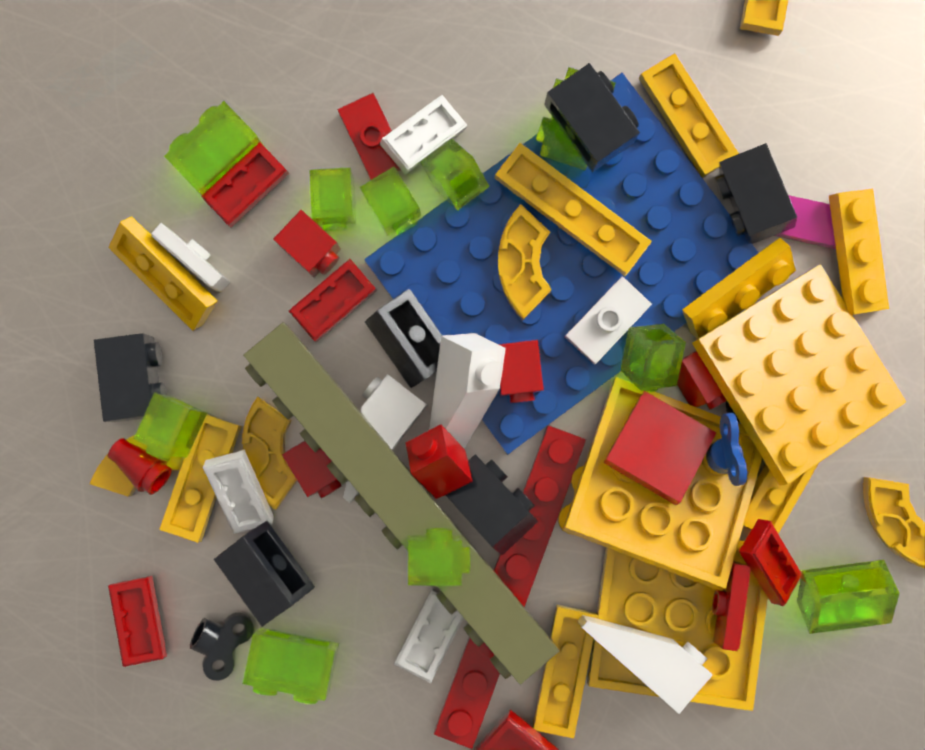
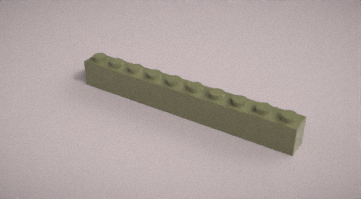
M282 322L243 354L250 363L245 367V370L260 387L266 383L277 395L272 402L288 420L295 416L305 428L299 433L314 452L321 448L332 460L327 465L331 473L342 485L347 481L353 485L359 493L354 499L369 517L375 513L386 525L381 530L384 536L397 550L401 546L405 547L413 557L409 565L423 582L431 578L441 590L436 594L438 600L451 615L458 610L468 622L463 627L465 632L478 647L483 643L489 647L494 653L490 661L505 679L512 675L521 685L559 652L552 639L427 490L411 474V471L286 323Z

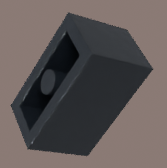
M588 63L549 90L544 106L590 170L594 172L633 145L640 132L637 129L639 123L634 113L625 105L621 107L613 96L614 88L609 78L602 71L597 73L592 65Z
M767 143L719 162L720 176L714 178L722 200L729 198L735 212L729 214V217L738 237L745 234L748 244H753L796 226L797 214Z
M410 289L379 308L365 321L410 388L437 372L442 334Z
M139 333L94 339L103 422H122L163 416L162 407L167 405V392L164 383L159 382L157 366L162 365V351L160 344L154 341V337Z
M475 454L468 460L473 481L446 494V496L490 546L503 555L538 522L529 512L535 505L519 488L512 493L502 483L508 476L492 459L484 464Z
M268 521L242 536L213 559L262 627L315 588Z

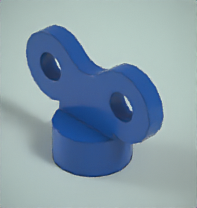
M725 413L722 414L720 419L722 438L709 447L706 452V460L709 467L720 474L728 473L729 479L734 486L745 485L747 466L743 457L742 447L739 445L738 421L735 414Z

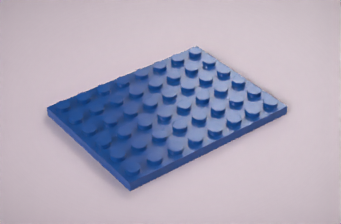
M623 72L610 80L614 88L613 96L621 107L624 105L629 107L638 120L639 127L637 129L640 134L633 145L594 172L587 166L556 121L523 145L652 241L626 276L622 275L495 179V174L511 153L364 259L392 299L410 289L442 336L475 333L496 344L538 340L544 390L534 393V401L510 403L509 396L500 397V392L498 391L482 418L486 427L507 455L687 323L682 311L683 308L759 253L752 243L748 244L745 234L739 237L736 235L728 211ZM520 204L550 231L549 236L542 245L539 262L543 278L552 290L524 320L515 313L505 297L498 273L500 240L508 220ZM623 276L652 305L594 365L565 336Z

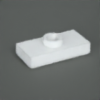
M441 95L383 137L380 145L406 175L466 129L467 124Z
M162 223L151 233L156 241L216 292H222L230 283L229 280L206 261L211 254L195 240L191 239L188 244L185 243Z
M622 276L568 332L565 338L595 365L644 314L652 303Z
M245 450L205 460L203 470L234 534L255 529L265 521L272 525L274 515Z
M433 588L394 665L429 683L432 682L464 619L458 610L451 615L436 597L439 591Z

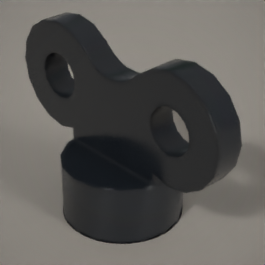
M240 612L228 616L223 626L206 618L201 620L192 636L190 649L206 655L202 662L203 672L206 677L219 681L227 678L232 673L234 668L233 652L237 646L247 642L252 637L254 632L253 622L248 615ZM234 625H244L243 631L234 633L232 631ZM216 660L224 662L223 667L220 669H214L212 665Z

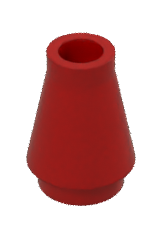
M125 438L117 440L107 455L139 492L146 491L150 495L158 492L166 484L172 472V469L166 465L167 460L136 446Z

